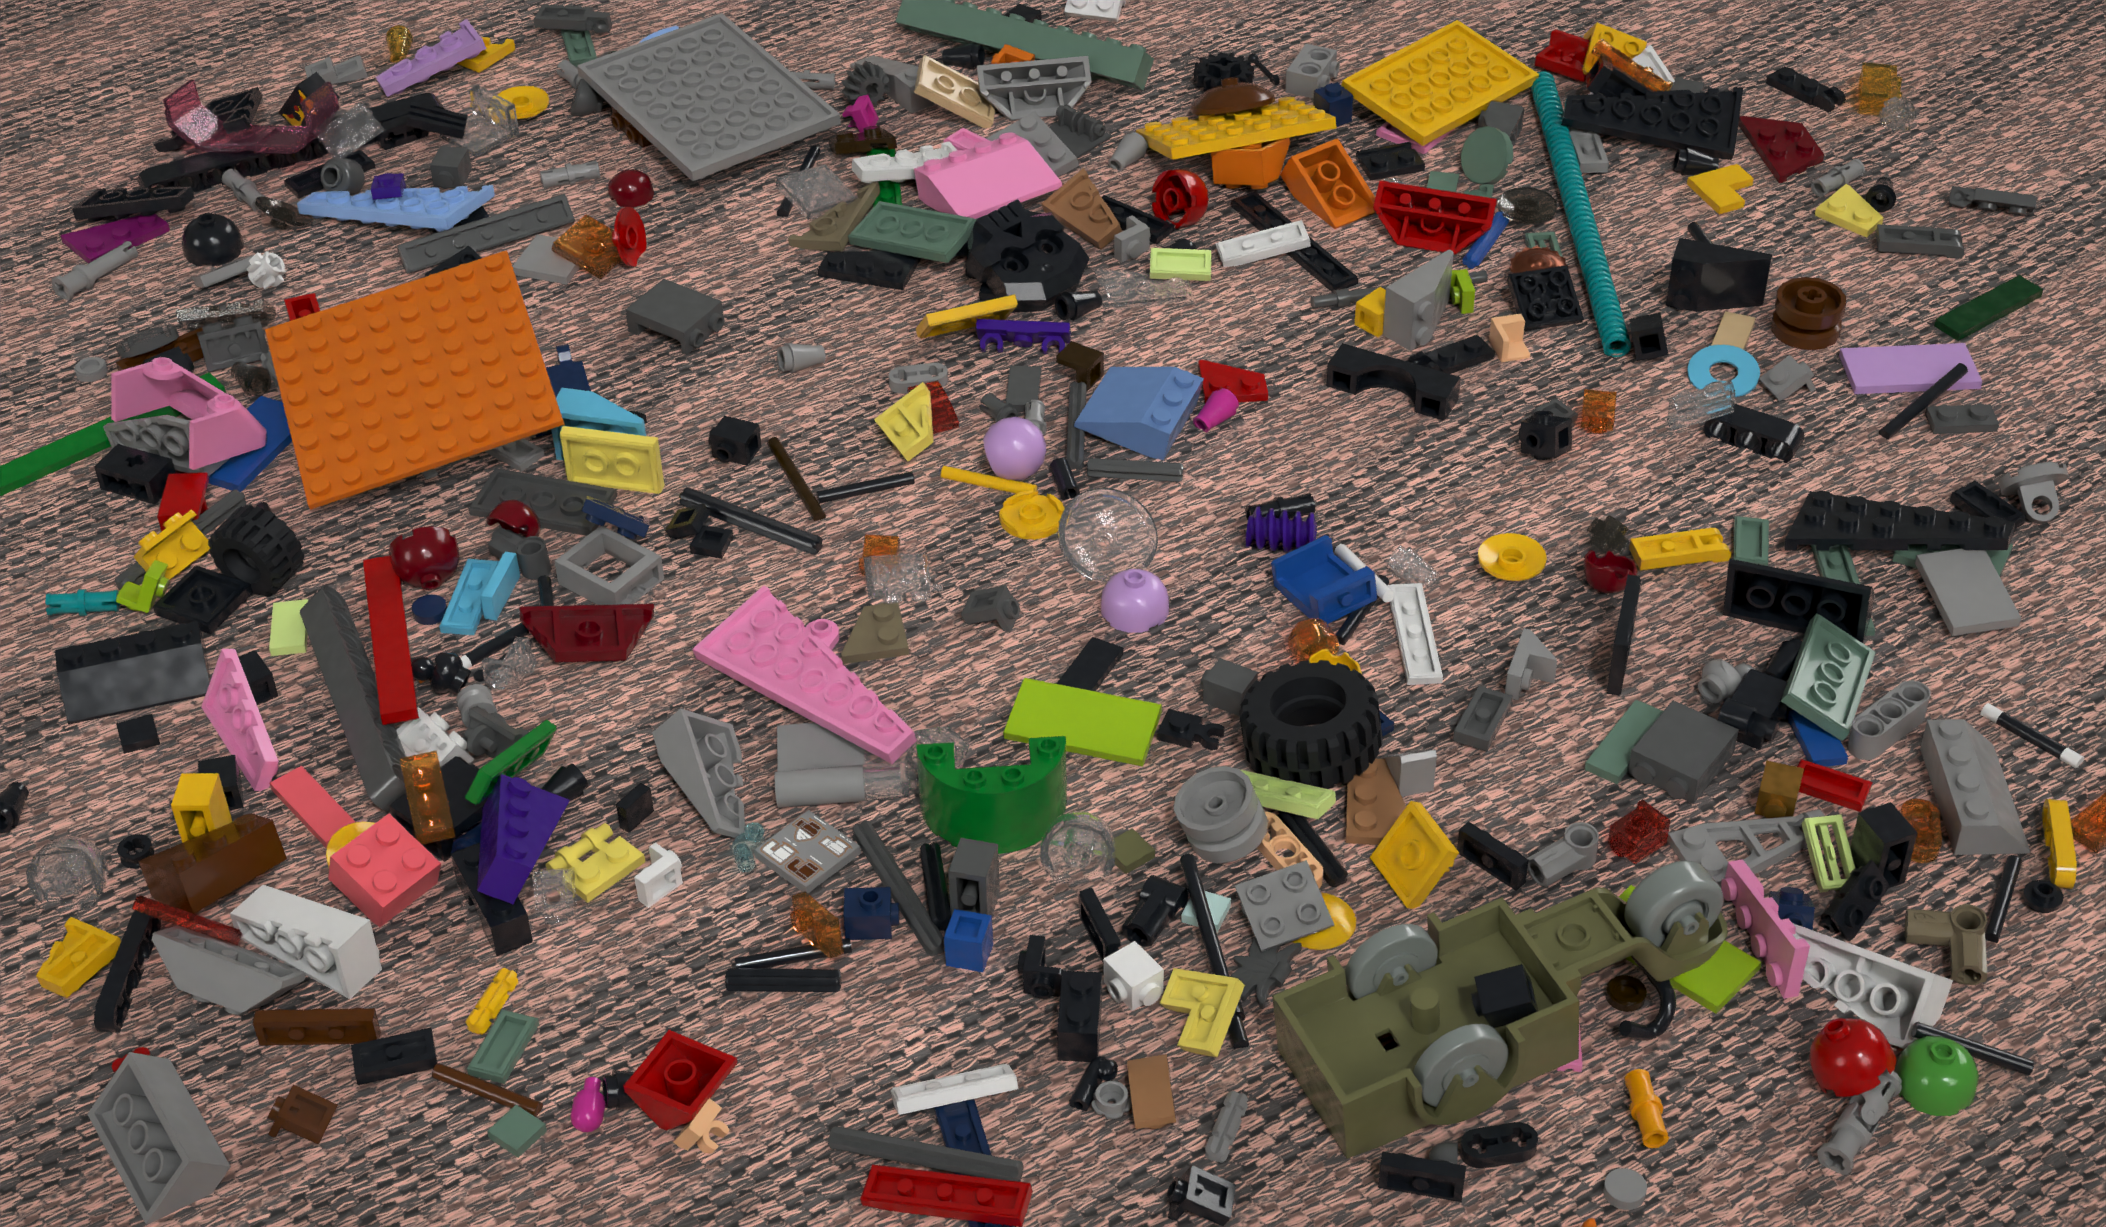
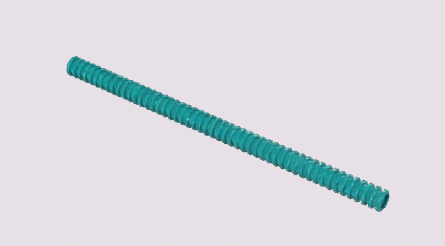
M1546 71L1538 72L1539 77L1530 88L1603 350L1607 356H1625L1631 349V341L1568 126L1561 125L1564 111L1556 83L1551 73Z

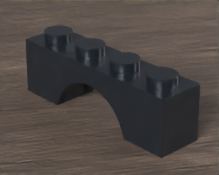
M1342 343L1327 364L1326 386L1354 395L1370 388L1395 389L1406 394L1412 400L1416 413L1445 421L1459 400L1461 377Z

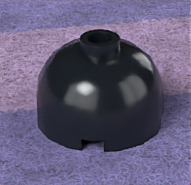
M201 214L186 226L182 235L184 257L189 263L196 266L212 264L213 267L229 263L239 257L241 249L244 247L242 235L236 224L231 219L218 214Z

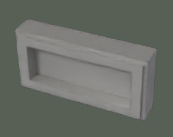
M254 255L240 258L192 277L195 285L200 288L221 282L246 272V269L251 265L249 260Z

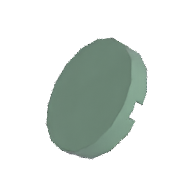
M1490 126L1480 127L1473 131L1464 142L1461 152V166L1465 176L1478 184H1496L1507 174L1508 164H1512L1513 145L1510 137L1500 129Z

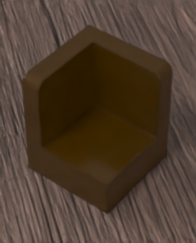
M1071 341L1056 355V363L1076 370V382H1084L1087 385L1086 392L1104 376L1103 352Z

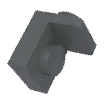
M1004 585L971 592L961 616L966 624L986 623L996 619L1003 631L1011 632L1021 610L1018 601L1013 598L1007 586Z

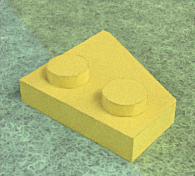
M1847 184L1820 204L1815 211V216L1866 238L1877 229V224L1882 225L1884 218Z

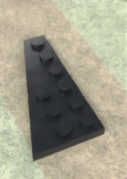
M1734 87L1732 91L1719 92V88H1713L1702 93H1693L1690 90L1646 92L1642 96H1631V93H1620L1619 97H1604L1602 94L1567 96L1561 125L1673 149L1689 147L1712 157L1732 160L1735 152L1743 87Z

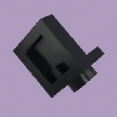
M1191 1165L1180 1178L1175 1177L1166 1194V1200L1170 1202L1168 1218L1177 1220L1187 1210L1224 1226L1231 1219L1236 1184Z

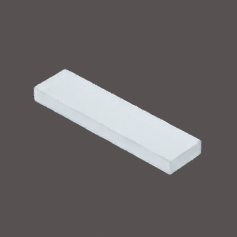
M1422 583L1388 585L1395 593L1394 599L1390 601V607L1407 685L1442 683L1443 675Z

